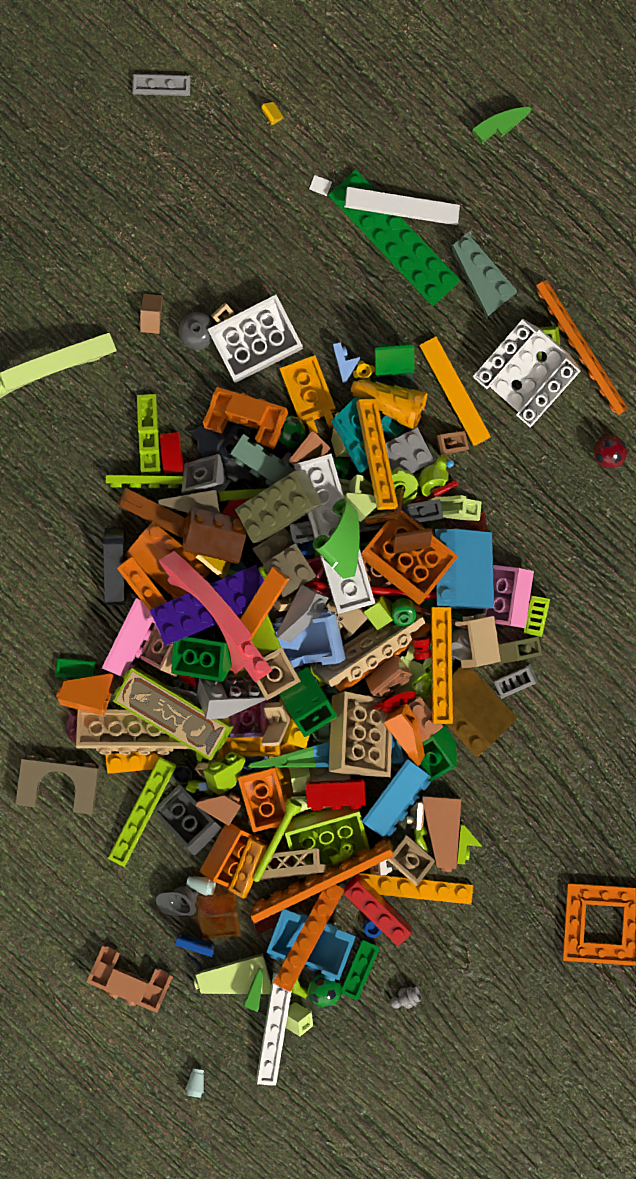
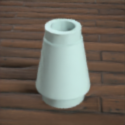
M189 876L186 887L205 896L213 895L216 882L208 877Z
M192 1069L185 1088L187 1096L201 1098L202 1093H204V1070Z

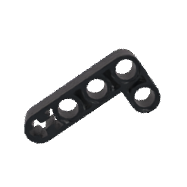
M106 527L103 538L105 605H125V578L117 569L125 562V527Z

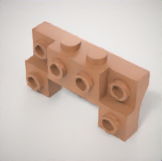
M103 944L87 979V983L107 991V995L113 998H118L119 996L125 999L124 1002L129 1005L135 1006L137 1004L158 1013L174 975L156 967L151 980L148 981L120 969L115 965L121 952Z

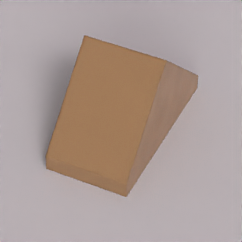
M143 295L140 332L160 334L162 295Z
M465 431L441 434L436 437L440 456L469 450Z

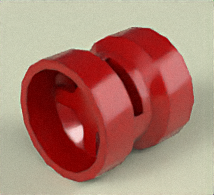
M430 637L412 639V646L415 649L413 652L414 659L431 658Z

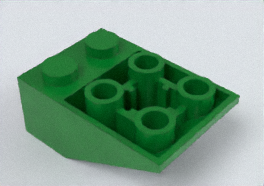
M401 342L397 346L390 347L389 343L379 344V347L375 348L374 351L375 377L414 374V345H410V342Z
M308 667L297 673L301 682L279 694L304 737L309 736L339 717Z

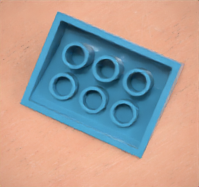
M435 529L434 537L459 556L436 584V607H451V609L494 608L492 532Z

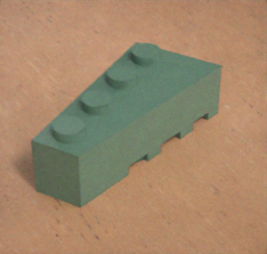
M468 233L452 246V251L487 319L517 293V290Z
M244 434L230 453L235 458L234 462L242 468L246 465L251 469V474L257 478L262 476L267 479L265 483L269 486L295 471L290 465L283 463L281 459L268 453L262 446L250 441L249 437Z

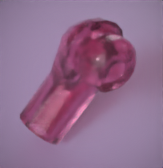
M69 713L65 732L71 741L76 742L77 715Z

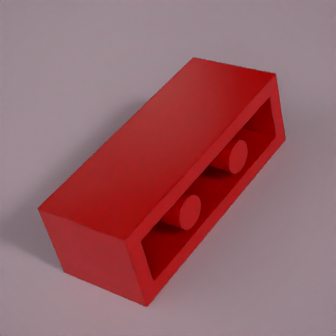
M364 779L306 782L307 808H311L313 811L323 810V807H330L332 810L342 809V806H350L351 809L361 808V805H365Z

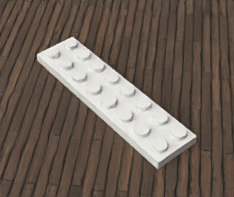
M332 454L294 464L295 471H306L323 503L308 513L315 539L320 535H326L329 538L340 520L332 509L335 502L343 499L344 495ZM360 550L356 574L354 577L343 579L320 555L337 614L375 604Z

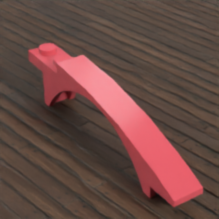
M175 551L159 560V563L169 575L168 582L171 585L186 590L197 598L219 625L230 651L234 674L245 668L255 683L269 674L272 669L250 640L252 637L251 633L214 588Z

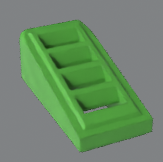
M261 968L257 970L244 1001V1007L256 1012L259 1010L263 969Z

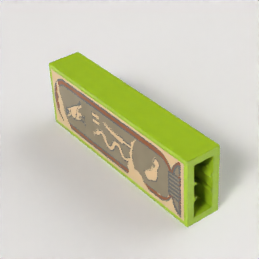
M138 668L127 670L123 677L124 683L114 693L115 699L113 702L207 759L215 760L234 726L223 719H206L200 705Z

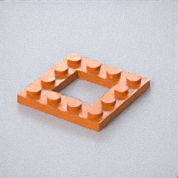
M567 883L562 960L636 966V887ZM586 904L623 907L621 944L584 942Z

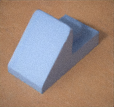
M340 342L333 344L342 383H346L360 361V357L345 361V358L348 357L345 346H341Z

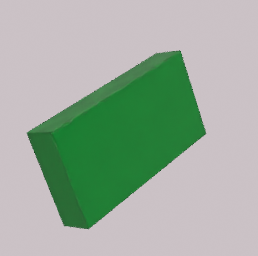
M57 658L55 677L73 679L92 677L95 675L96 661Z

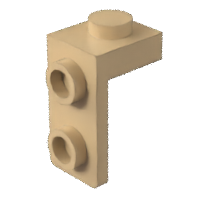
M283 702L266 703L264 710L269 720V725L261 743L262 746L280 745L289 725L290 717Z

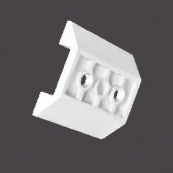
M522 319L475 373L473 378L486 389L491 387L518 411L516 415L531 428L578 375L581 369L570 354L543 330ZM539 351L546 353V361L538 360L537 353ZM513 380L521 381L522 388L515 389L512 386Z

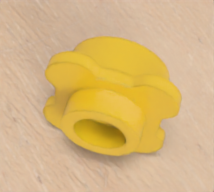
M359 361L357 369L353 372L354 378L370 381V376L375 372V367L373 365L369 366L364 361Z

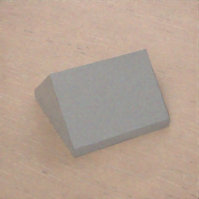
M219 454L184 464L183 495L228 482Z

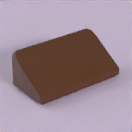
M427 528L395 534L390 540L393 553L429 548L431 545L432 529Z

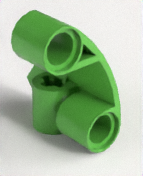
M343 498L336 501L332 509L340 518L338 525L329 538L326 535L318 536L313 542V548L343 579L354 577L356 574L360 533L358 512Z

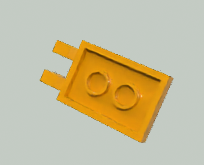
M316 355L280 368L296 414L304 424H307L309 432L314 431L318 433L314 420L325 417L328 428H332V413H335L334 410L336 408Z

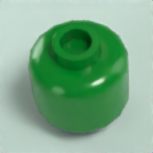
M400 598L392 603L391 617L396 625L405 627L415 621L416 608L410 599Z

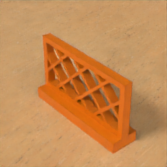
M133 556L117 568L148 610L167 603L166 599Z

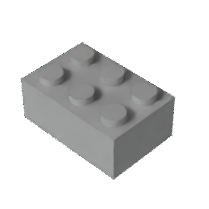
M418 427L385 443L391 471L401 467L413 474L435 462Z

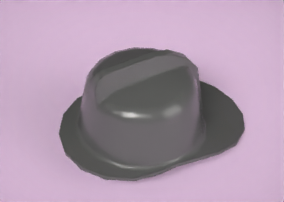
M179 886L172 892L160 893L156 897V904L161 911L171 916L194 915L196 913L195 905L198 892L184 886Z

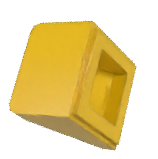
M274 102L262 105V112L271 125L283 119V115Z

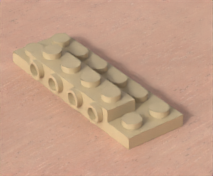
M416 613L415 621L405 627L398 626L393 621L379 630L373 625L343 646L346 658L344 661L322 665V662H319L311 667L316 676L331 687L339 684L344 678L349 682L359 679L367 670L376 668L383 659L392 657L395 651L408 646L412 640L410 633L418 630L420 626L425 624L424 619Z
M78 710L76 748H96V751H100L103 755H109L111 751H119L122 755H128L131 751H138L141 755H148L150 751H158L160 755H167L173 749H191L128 710H106L104 716Z

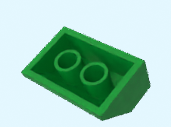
M193 634L173 643L172 674L220 682L224 681L232 666L226 639Z

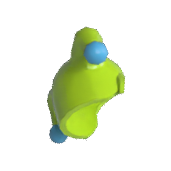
M446 454L441 455L433 464L424 467L420 473L414 474L418 486L421 487L422 494L425 497L431 494V489L444 486L449 480L446 467H452L454 461Z

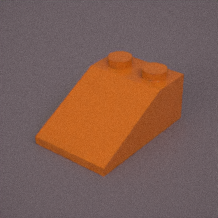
M273 767L237 777L253 832L279 826L286 813L285 805L287 799L276 768Z

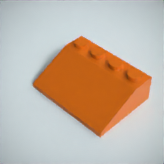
M401 510L400 518L387 521L363 550L361 556L371 567L420 605L459 556L433 535L429 548L393 553L390 540L395 534L424 529Z

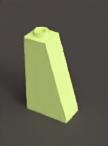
M263 954L196 972V978H193L196 989H200V992L204 994H247L257 970L261 968L263 969L261 994H270L272 985Z

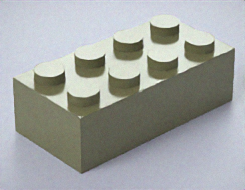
M299 470L290 473L235 510L252 543L268 539L323 503L306 471Z

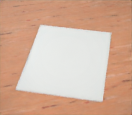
M314 175L309 189L327 196L332 182Z

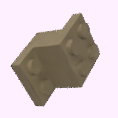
M286 528L253 548L268 573L272 567H277L290 578L281 592L283 597L299 588L301 584L304 585L316 577L296 543L292 544L291 536Z

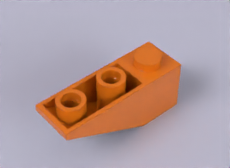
M406 703L393 712H389L384 724L386 729L396 738L397 743L406 751L409 758L417 766H420L425 754L417 716Z

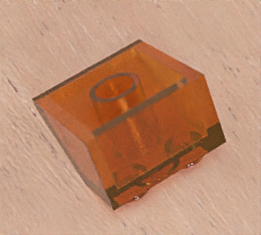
M236 894L198 898L199 921L203 940L241 936Z

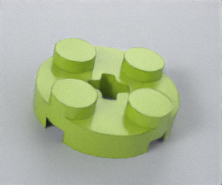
M401 467L395 468L391 471L394 488L397 485H402L401 487L404 491L402 505H407L417 495L418 482L410 471L404 470Z

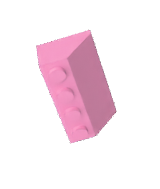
M135 599L102 667L124 677L127 670L135 668L133 662L136 657L139 658L144 649L141 645L144 640L148 641L152 633L149 629L154 621L141 599Z

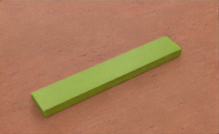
M159 757L107 859L123 867L126 866L177 766L176 764Z

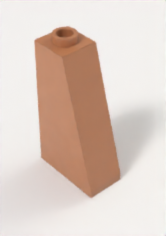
M422 795L436 866L440 868V871L452 872V869L457 867L461 798Z

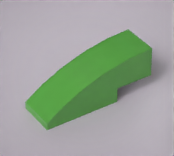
M521 107L496 114L473 128L472 134L481 144L495 133L502 138L528 116L532 109L530 107Z

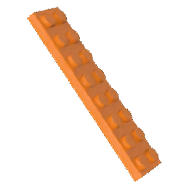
M379 841L369 851L367 848L357 853V856L341 862L336 867L333 865L326 867V873L311 874L301 883H292L288 886L289 889L285 891L278 890L266 900L264 898L257 900L252 906L251 918L253 922L256 923L393 857L394 850L391 841Z

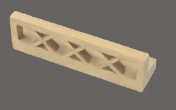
M318 848L274 853L266 867L269 870L264 871L260 880L326 873V865L320 864ZM313 853L314 864L308 865L304 859L308 854ZM290 856H294L298 860L294 867L286 863ZM273 858H277L281 862L276 869L269 865Z

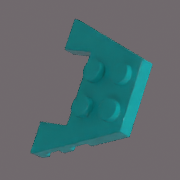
M355 397L331 422L358 471L362 473L369 465L366 452L360 446L364 440L356 405L359 398ZM380 414L383 431L392 440L395 439L405 427L402 424L397 425L392 422V418Z

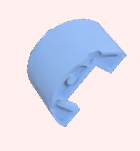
M328 608L323 609L319 613V617L312 619L313 622L291 642L278 638L293 668L305 663L322 662V665L337 664L346 659L336 612L328 611ZM285 616L276 618L275 622L272 623L276 634Z

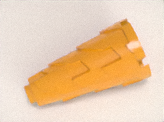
M362 379L357 382L354 381L351 387L354 397L359 399H377L378 409L382 414L397 420L400 424L411 429H415L422 416L420 414L422 410L424 411L428 395L419 390H410L396 385L391 386L377 381L371 382Z

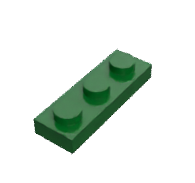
M362 939L342 986L343 995L358 1001L380 946Z

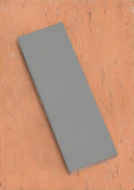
M133 74V94L190 96L191 76Z

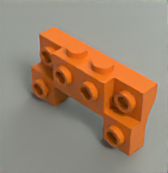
M216 387L209 410L203 420V425L206 429L219 433L223 432L228 421L259 430L255 437L257 444L275 449L282 434L281 428L286 420L288 411L287 408L269 403L265 399H256L245 393L239 394Z

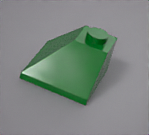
M445 726L429 739L422 742L425 756L420 766L424 772L431 776V782L457 766L456 740Z

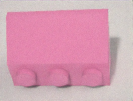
M493 565L494 608L483 609L486 617L494 616L495 624L525 628L534 571Z

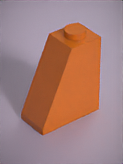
M105 674L63 681L62 687H59L56 697L60 705L104 716L116 680L113 674Z

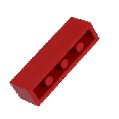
M356 874L344 886V895L397 946L412 934L411 925L359 874Z

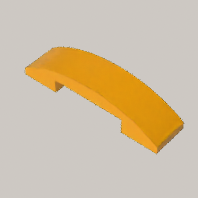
M264 736L228 737L216 758H223L232 752L242 756H280V745L262 746L261 741Z

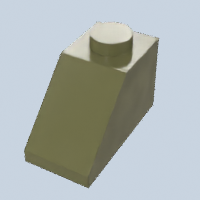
M539 637L498 644L501 664L542 656Z

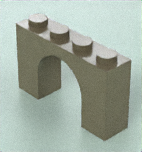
M27 755L26 758L21 759L15 805L36 807L41 780L46 774L59 771L67 774L74 782L75 799L73 812L91 815L94 813L99 767H95L94 763L84 762V766L76 765V761L65 760V763H59L56 758H46L43 761L38 760V756Z

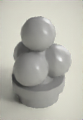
M417 987L401 988L398 992L399 997H393L390 1004L395 1009L401 1006L410 1009L422 1001V996Z

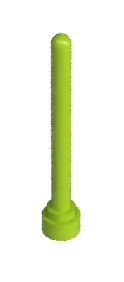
M289 798L285 805L286 813L253 876L255 882L260 881L292 817L299 813L302 808V804L295 799Z

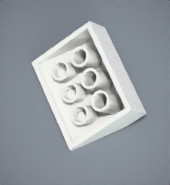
M277 295L208 329L234 383L303 349Z

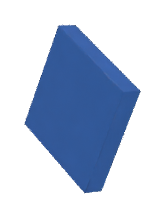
M181 933L178 935L175 943L176 946L212 957L216 946L215 944Z

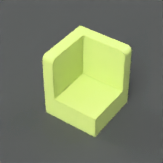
M294 1002L289 1006L285 1028L301 1036L313 1026L312 1012Z

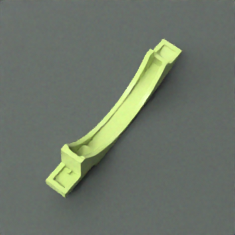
M110 333L63 348L0 372V398L47 375L76 365L96 361L103 356L116 352L117 350Z
M356 475L351 480L339 478L343 495L346 493L374 495L372 483L367 481L362 475ZM463 495L431 499H440L444 518L480 520L481 501L466 499V496Z

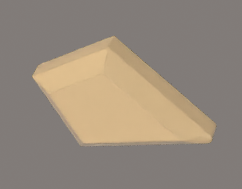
M417 802L410 809V816L405 817V823L411 824V829L421 830L424 821V805L422 802Z

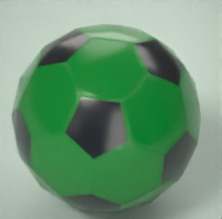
M288 415L281 428L282 434L277 445L284 449L299 447L306 438V427L302 420Z
M322 973L311 979L308 985V996L311 1002L321 1008L334 1006L342 994L339 980H328L324 978Z

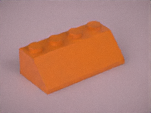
M154 522L144 530L124 555L127 559L133 556L144 572L174 598H179L189 592L168 582L169 575L159 563L160 559L175 551L204 579H207L212 571L192 553L183 551V546Z

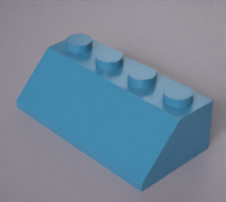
M407 759L362 820V823L385 839L387 836L391 837L396 830L395 825L399 820L403 821L408 814L406 811L410 805L413 806L418 801L419 792L429 786L431 776Z

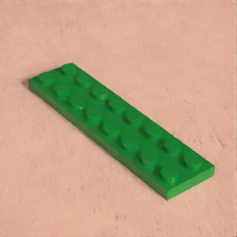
M356 169L328 195L431 307L437 304L461 281L401 216L344 207L347 187L376 191Z

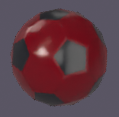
M614 435L600 438L593 448L594 459L605 469H615L621 466L627 458L625 442Z

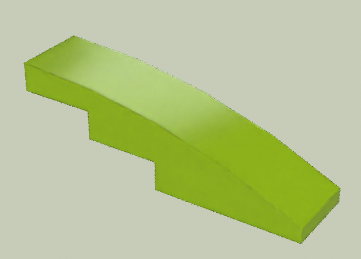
M156 394L137 395L141 475L161 474Z

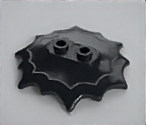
M231 421L227 422L222 433L206 429L203 422L199 426L188 430V433L197 440L196 451L201 454V459L219 454L227 480H231L235 484L244 480L251 485H255L256 476L250 473L251 469L246 465L242 468L234 462L235 458L226 448L228 445L236 446L242 437L237 434L240 429L245 431L244 435L249 437V440L253 443H256L255 437L259 430ZM277 445L275 449L262 446L268 453L275 456L283 453Z

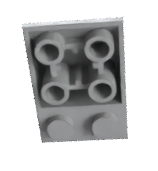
M249 674L239 676L227 675L223 682L199 678L196 696L206 719L227 718L265 700L257 682L255 683Z

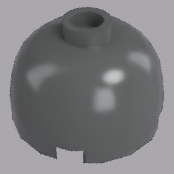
M191 312L184 316L179 323V338L189 349H205L213 342L208 329L215 326V323L206 313Z

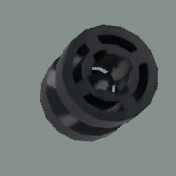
M181 764L174 770L173 777L177 783L186 784L192 779L193 770L189 765Z

